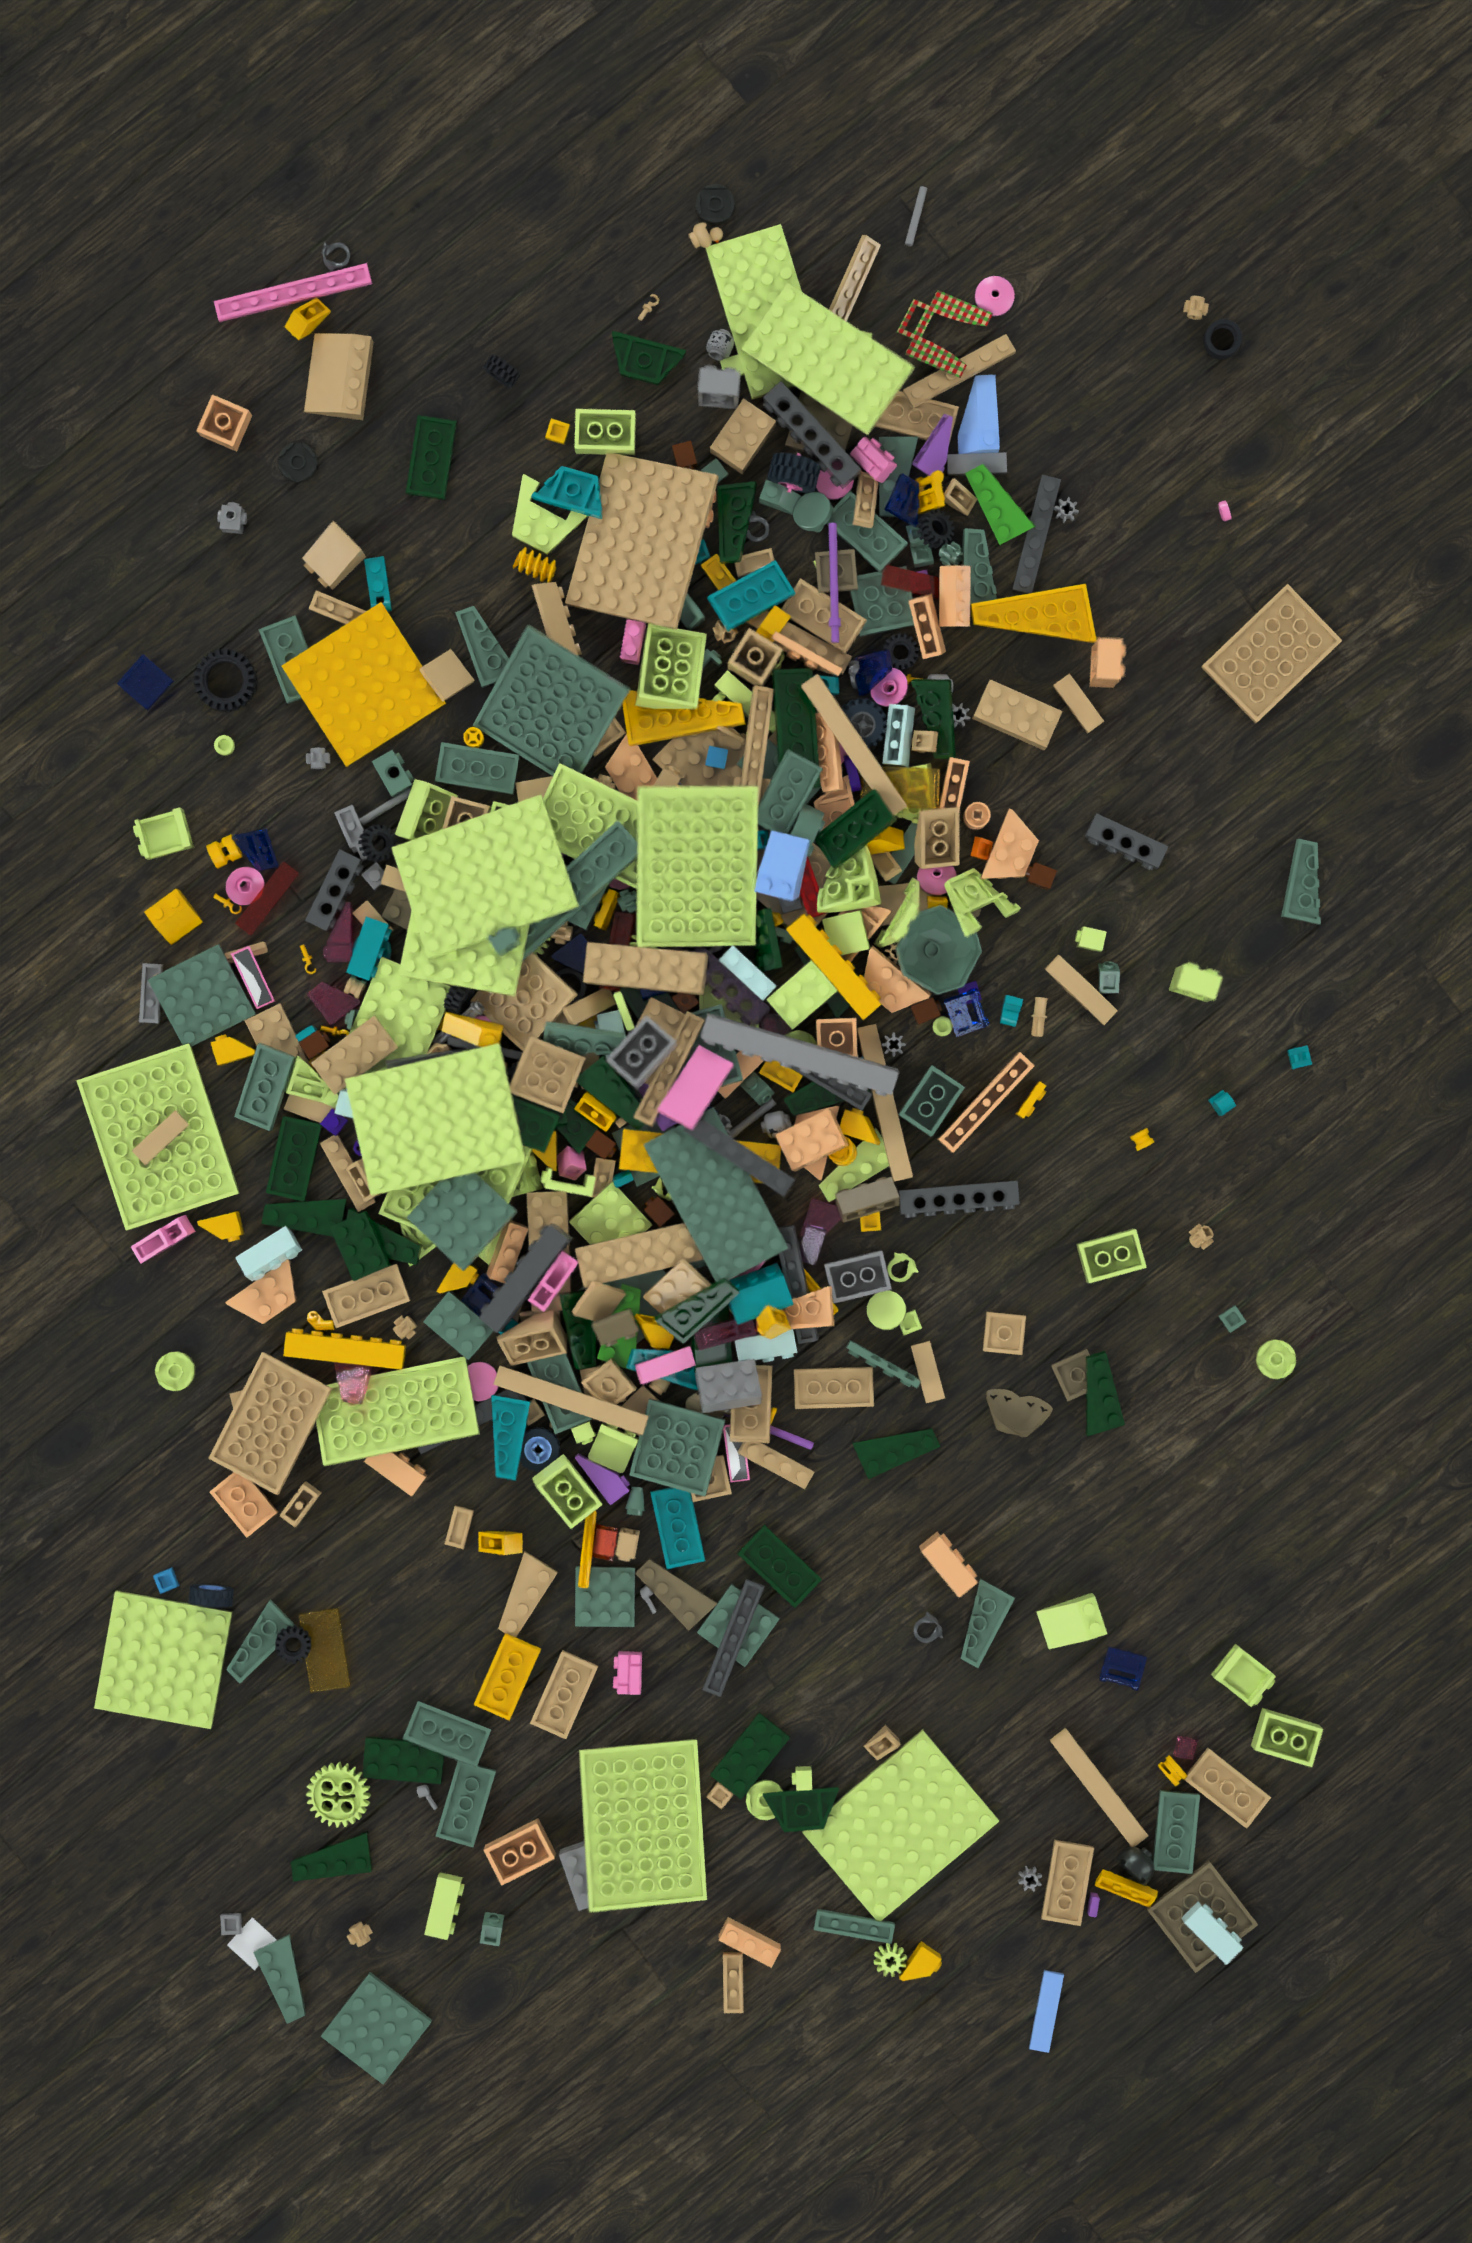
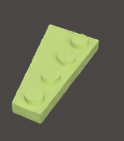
M875 1128V1131L880 1140V1145L862 1141L856 1147L857 1156L853 1163L848 1166H837L819 1184L828 1202L834 1200L835 1194L843 1189L850 1190L889 1166L883 1139L877 1128Z

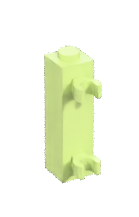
M727 670L714 685V688L719 693L711 701H723L726 698L730 702L742 703L744 715L749 718L752 692ZM772 710L768 734L769 732L774 733L776 731L775 712Z

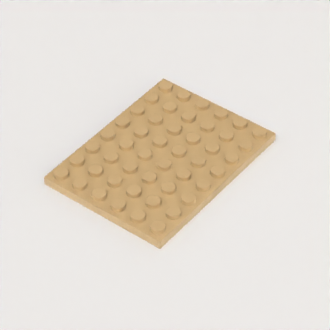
M615 453L606 454L599 478L603 517L602 519L591 516L588 518L565 604L677 630L718 483V475Z

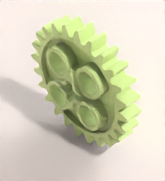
M341 1762L336 1767L333 1763H330L328 1768L324 1765L321 1771L317 1770L316 1776H312L310 1779L312 1783H309L307 1788L311 1791H308L306 1796L311 1797V1799L307 1801V1804H313L310 1811H317L315 1818L320 1815L322 1816L321 1823L328 1820V1826H331L335 1822L338 1828L342 1822L344 1827H346L349 1822L354 1824L356 1819L359 1820L362 1817L361 1813L364 1814L367 1811L364 1806L370 1804L366 1800L371 1796L370 1793H366L370 1786H364L367 1778L361 1779L362 1772L356 1774V1767L349 1770L348 1763L344 1768H342ZM325 1781L331 1782L333 1788H328L325 1785ZM344 1782H349L352 1785V1789L346 1788ZM325 1801H330L333 1807H327ZM344 1802H350L352 1808H347Z

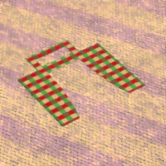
M937 290L930 305L913 299L897 333L913 339L905 355L961 378L967 365L944 348L922 338V335L934 313L979 326H987L993 313ZM918 306L925 309V312L914 333L905 330L915 308Z

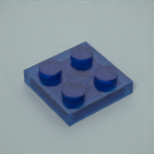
M142 654L117 684L146 710H149L174 681Z

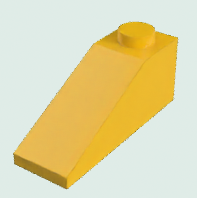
M446 1012L442 1032L474 1045L486 1047L500 1044L504 1025Z

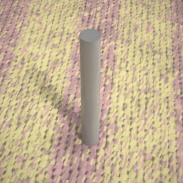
M924 186L919 188L905 241L907 246H913L928 189Z
M408 788L361 817L359 820L362 825L367 824L407 799L411 789Z
M771 1098L730 1130L729 1137L733 1139L776 1105L775 1101Z

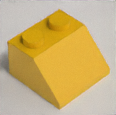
M174 889L144 911L155 928L170 945H173L203 923L191 904L178 889Z

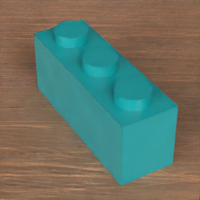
M369 917L365 918L346 973L371 981V978H375L378 969L376 964L385 952V948L382 947L385 940L388 941L391 936L392 930L389 929V924Z

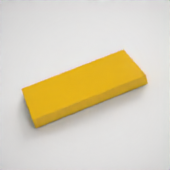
M505 1633L474 1705L510 1721L541 1648Z

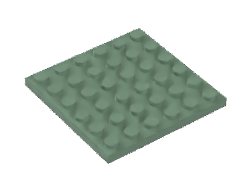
M529 625L510 656L473 726L554 776L559 763L582 774L631 689Z

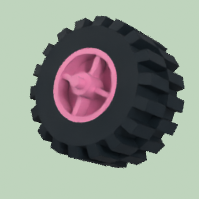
M776 453L773 454L767 479L768 481L788 488L787 492L789 493L791 491L811 493L816 489L821 466L815 461L801 456L799 453L797 455Z

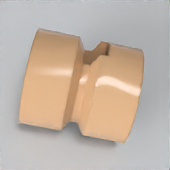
M974 802L964 811L963 821L969 829L980 830L989 822L990 810L984 803Z

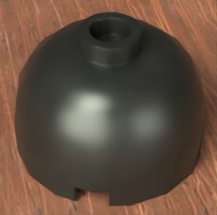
M1137 1847L1125 1848L1115 1858L1116 1861H1122L1119 1865L1135 1880L1138 1878L1142 1879L1141 1884L1144 1886L1154 1874L1155 1867L1151 1860L1152 1854L1144 1847L1142 1849Z

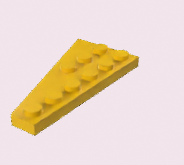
M1086 584L970 604L973 625L1091 643L1097 641Z
M630 690L622 704L628 745L630 747L719 730L717 726L730 728L746 724L742 703L719 700L711 701L698 698L697 709H652L635 706L637 691Z

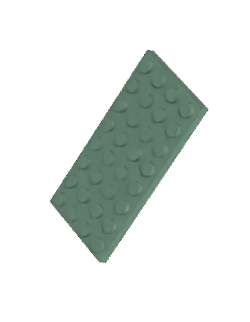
M714 1107L703 1113L701 1116L703 1120L728 1135ZM679 1125L643 1144L715 1282L723 1278L730 1280L788 1249L750 1175L684 1132L685 1126Z

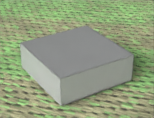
M241 1913L220 1915L221 1935L242 1934Z

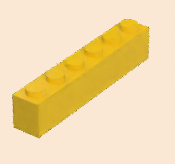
M803 913L785 928L786 931L861 1019L864 1020L881 1005L879 1002L881 997L874 989L870 992L866 987L868 982L861 974L857 976L853 972L855 969L853 964L848 959L844 961L841 958V950L836 945H830L827 941L829 936L823 929L819 931L814 926L817 922L810 914L806 916Z
M292 1328V1331L286 1332L283 1355L286 1357L401 1370L404 1368L406 1344H402L401 1340L390 1339V1343L382 1342V1338L370 1337V1340H362L363 1336L351 1335L350 1338H344L341 1333H331V1336L323 1335L322 1331H311V1334L303 1333V1329Z

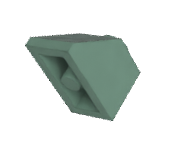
M766 480L759 503L793 515L794 506L801 496L794 491H791V493L787 492L788 488L783 485Z

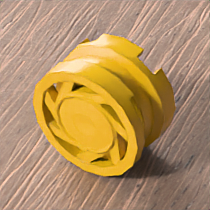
M846 1136L845 1138L849 1146L828 1155L838 1166L850 1165L857 1156L855 1144Z
M1170 1755L1166 1757L1165 1762L1158 1764V1767L1175 1786L1180 1784L1179 1781L1188 1777Z

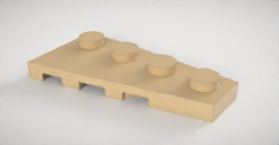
M524 1551L498 1628L502 1632L517 1637L558 1573L526 1551Z

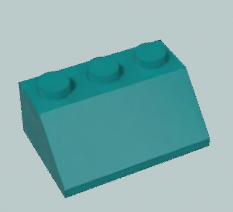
M777 1263L728 1280L739 1289V1294L728 1303L737 1324L757 1318L768 1305L779 1310L793 1305L785 1278Z

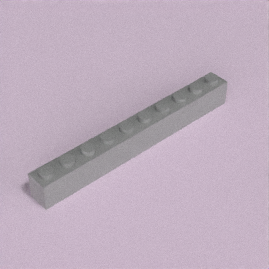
M707 1013L701 1033V1039H704L703 1042L706 1044L723 1045L722 1048L730 1051L738 1049L742 1051V1054L753 1057L755 1054L761 1056V1059L764 1061L772 1062L775 1060L780 1062L781 1066L787 1068L792 1066L799 1067V1071L804 1073L816 1072L819 1073V1077L824 1079L833 1077L841 1084L848 1085L850 1082L856 1084V1087L867 1091L868 1088L876 1090L875 1093L882 1096L892 1095L899 1074L898 1069L710 1013Z

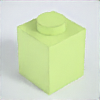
M1083 926L1081 931L1077 930L1075 942H1078L1077 947L1101 952L1107 932Z

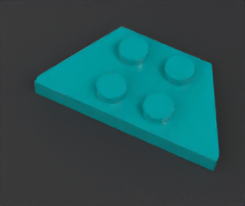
M561 466L554 476L548 478L544 482L545 485L531 496L533 500L598 519L603 517L600 480L596 475Z

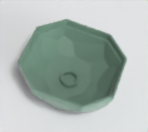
M942 905L920 911L917 917L910 921L907 926L909 927L907 934L904 938L901 937L895 948L902 975L937 995L964 987L982 953L977 932L966 937L956 914Z

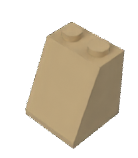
M333 521L302 559L306 562L303 566L311 574L315 572L319 576L317 580L325 588L329 586L333 590L366 556L357 544Z
M748 629L728 662V671L753 686L764 687L783 649Z

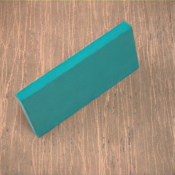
M774 560L709 595L707 599L728 632L773 608L775 605L795 596L796 593L780 566Z
M672 1487L650 1491L666 1568L671 1569L704 1562L705 1556L691 1493Z

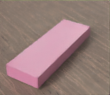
M687 1346L636 1364L635 1367L640 1384H645L690 1368L696 1364L691 1348Z

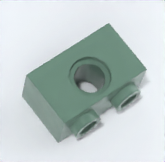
M391 750L372 761L393 798L408 788H412L414 778L409 770H404L402 764L405 762L399 753L395 754ZM393 768H398L400 771L396 778H391L389 775Z

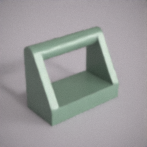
M687 593L680 621L688 631H692L705 621V616Z

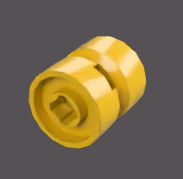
M232 834L221 838L220 843L215 841L206 845L207 851L217 869L227 865L228 860L236 861L243 857L239 845ZM224 847H227L229 854L226 855Z

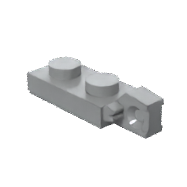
M350 805L334 812L350 849H352L353 853L358 852L361 860H366L368 856L364 857L362 855L364 851L359 850L362 844H358V841L362 840L359 837L360 834H363L364 829L354 806Z

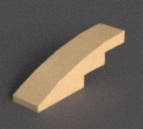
M1057 955L1045 968L1101 1024L1105 1025L1118 1011L1060 955Z

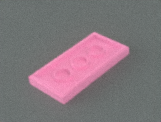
M699 1045L659 1106L658 1112L693 1130L733 1068V1063Z

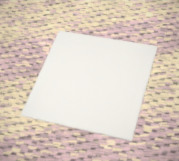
M251 1918L242 1928V1934H237L227 1946L255 1970L259 1964L253 1952L276 1941V1939L255 1919Z

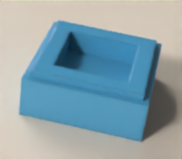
M709 746L705 766L725 770L728 749Z
M173 1568L153 1575L160 1594L180 1586Z

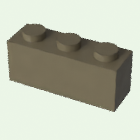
M882 1177L876 1180V1182L870 1184L863 1183L858 1185L857 1188L843 1189L835 1194L836 1205L843 1223L899 1206V1194L892 1177Z

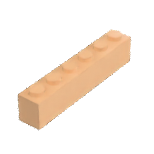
M1017 1053L945 1130L938 1140L951 1153H954L1034 1065L1023 1054Z

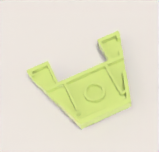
M523 474L512 536L548 555L571 531L575 530L589 516L571 511L567 519L564 520L531 502V496L536 492L540 483Z
M975 868L947 880L944 884L966 937L981 929V925L971 912L992 902L995 903L1005 918L1016 914L1021 909L1016 903L1013 905L1009 902L1006 894L997 892L988 879H980L982 874Z
M912 877L903 892L907 895L888 929L881 930L874 945L882 948L899 941L901 937H905L909 930L908 924L919 913L920 881Z

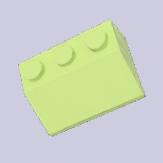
M414 779L395 835L411 841L442 830L451 796L457 797L458 795L431 783Z

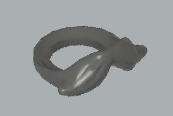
M336 242L327 245L324 243L321 253L324 264L330 272H333L334 269L342 268L349 263L350 251L345 244ZM336 248H342L347 253L346 260L342 263L327 260L326 255H329Z
M753 511L749 523L760 522L764 524L766 531L763 536L754 537L747 530L746 538L754 542H760L768 536L769 524L767 520L757 516L755 511Z
M852 660L848 663L849 676L852 687L856 690L858 689L856 674L860 665L859 661Z
M926 1612V1616L915 1622L913 1632L920 1642L929 1643L938 1637L943 1638L942 1627L939 1625L936 1617L929 1612ZM921 1623H936L937 1627L930 1637L922 1638L918 1635L917 1628Z

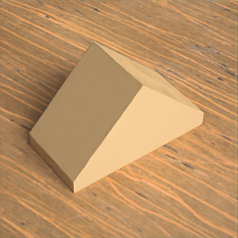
M954 478L944 492V503L967 516L977 501V498Z
M885 1725L864 1747L878 1761L901 1744L899 1738Z

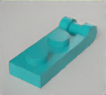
M384 556L364 559L371 608L379 604L377 603V598H384L382 604L387 612L392 611Z

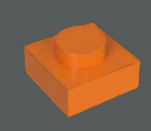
M975 837L971 856L987 861L993 842L981 837Z

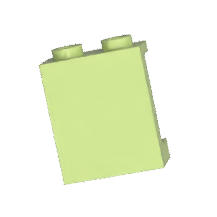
M176 808L172 809V812L143 820H135L133 830L135 836L140 839L141 844L138 847L141 856L150 860L194 847L184 809Z
M546 1167V1171L542 1170L540 1182L543 1183L544 1188L592 1197L595 1176L585 1174L583 1185L551 1180L552 1168Z
M1237 1644L1232 1647L1211 1674L1250 1707L1254 1704L1257 1705L1261 1701L1262 1693L1273 1686L1274 1678L1276 1677Z

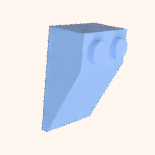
M771 831L758 872L755 892L791 901L799 898L810 839Z

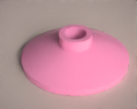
M987 277L977 286L975 301L979 308L993 313L992 316H999L1011 308L1014 302V290L1012 285L1002 277ZM997 291L999 296L993 297L992 292Z
M896 668L883 669L875 675L871 682V696L881 706L889 707V704L896 705L905 697L908 690V681L906 676ZM894 687L893 691L889 692V689Z
M953 866L919 868L917 880L920 881V888L926 893L943 895L947 893L944 886L945 882L957 875ZM939 872L940 875L935 876L933 873Z
M252 867L236 869L230 874L226 882L228 897L239 905L254 903L259 899L264 890L262 875ZM245 881V885L240 887V884Z

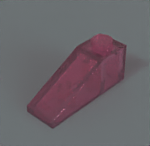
M346 902L327 940V946L323 948V956L327 958L329 963H350L353 948V903Z
M735 1318L699 1329L695 1333V1337L700 1351L757 1335V1329L754 1319L737 1324Z

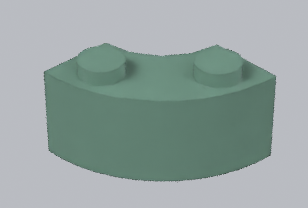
M804 803L788 834L810 839L807 856L810 857L814 850L812 844L817 833L822 831L825 821H823V812Z

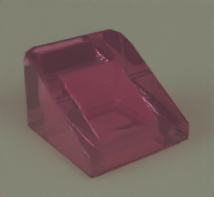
M1178 1735L1174 1756L1193 1760L1198 1740Z

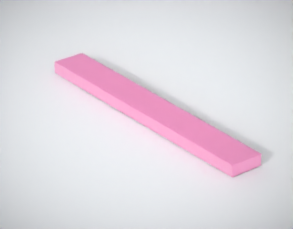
M365 263L214 301L218 320L222 322L315 299L316 297L319 298L371 285L372 281L368 265Z

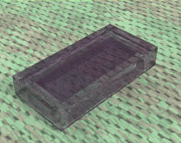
M807 1224L800 1246L802 1262L816 1265L826 1229Z

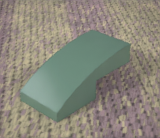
M917 524L906 526L914 568L934 564L931 548L928 547L929 543L927 545L923 544L925 540H920L921 534H917V530L920 528H916Z

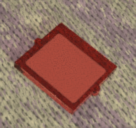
M595 1524L592 1557L613 1561L615 1547L617 1546L618 1528Z

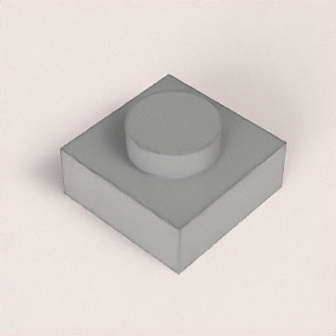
M376 862L362 876L376 890L382 885L381 881L385 871Z

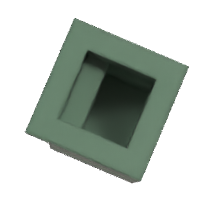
M515 927L502 928L495 933L496 936L494 937L491 935L487 936L500 956L521 944L518 940L521 936Z

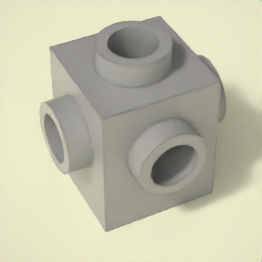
M229 502L227 505H222L221 510L218 511L217 519L220 522L222 532L243 534V524L246 525L247 513L239 506L240 504Z

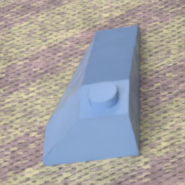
M975 375L958 433V454L998 453L1000 447L995 375Z

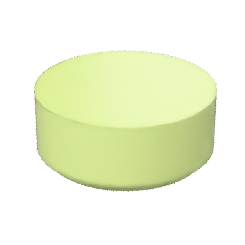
M221 735L215 740L214 748L220 755L227 756L234 751L235 743L229 736Z
M944 1016L935 1019L932 1025L934 1033L938 1036L948 1035L953 1027L951 1020Z

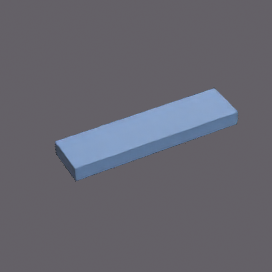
M1048 1970L1043 1972L1029 2049L1049 2053L1064 1978L1063 1973Z

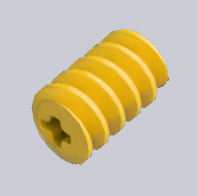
M524 547L517 555L513 569L518 566V571L522 572L526 568V575H530L533 571V578L536 579L540 575L541 582L547 578V583H551L557 568L556 560L549 564L548 557L542 561L540 553L534 557V551L532 550L529 554H526L527 547Z

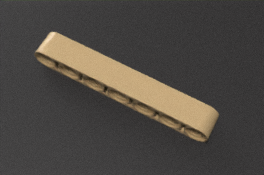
M1064 1728L1050 1739L1051 1743L1128 1843L1135 1847L1148 1837L1146 1831L1068 1730Z

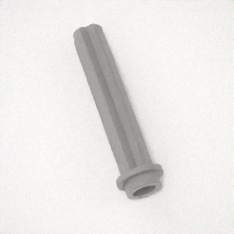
M479 1001L472 1002L470 1004L471 1007L461 1015L475 1018L477 1015L481 1016L485 1009ZM441 1031L434 1037L433 1042L444 1044L448 1037H452V1035Z

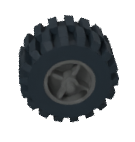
M857 698L856 700H850L849 703L842 706V710L868 748L873 745L876 746L877 742L883 739V735L887 730V720L885 713L877 703L870 699Z

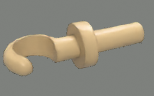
M650 295V297L656 298L657 302L652 303L649 301L648 304L643 305L644 310L638 317L640 321L643 320L647 312L650 313L652 311V306H656L659 303L657 295Z

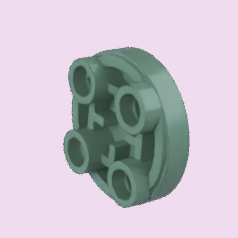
M820 492L806 493L797 500L793 509V518L803 530L820 532L829 521L834 508L824 494Z

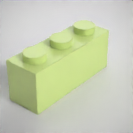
M439 1872L424 1935L448 1940L449 1934L453 1935L456 1923L452 1922L453 1917L458 1915L460 1903H457L458 1895L462 1896L465 1884H461L462 1877Z

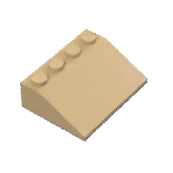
M314 334L304 408L305 413L363 420L374 343L371 336L357 334Z

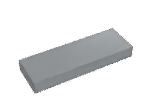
M1006 452L947 454V476L965 475L966 472L981 464H984L992 474H1007Z
M143 963L139 1014V1022L160 1024L161 1004L148 979L163 972V964Z

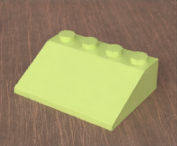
M648 623L644 636L635 706L652 709H697L707 634L683 629L676 630Z

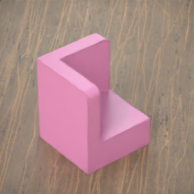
M566 1146L557 1155L559 1176L576 1180L587 1170L583 1151L578 1154L573 1147Z

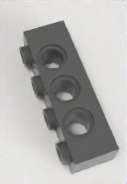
M1097 813L1094 815L1085 834L1089 843L1096 846L1099 844L1106 846L1105 850L1113 854L1119 852L1124 855V859L1130 862H1135V860L1141 862L1143 868L1151 871L1153 868H1159L1168 849L1167 845ZM1104 830L1111 831V840L1103 838ZM1122 838H1127L1130 841L1129 848L1126 849L1121 846ZM1141 846H1144L1148 849V855L1146 857H1143L1139 854V848Z
M339 849L305 921L328 932L330 929L335 928L338 922L337 914L339 911L342 912L347 903L345 898L348 893H352L355 887L353 881L356 875L360 876L364 868L361 859ZM342 869L349 870L348 878H340V871ZM340 887V895L333 897L331 895L332 888ZM326 904L332 906V912L328 915L323 913V907Z

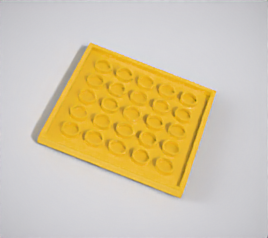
M382 602L281 666L346 767L446 704L445 701L442 702L419 670L423 666Z

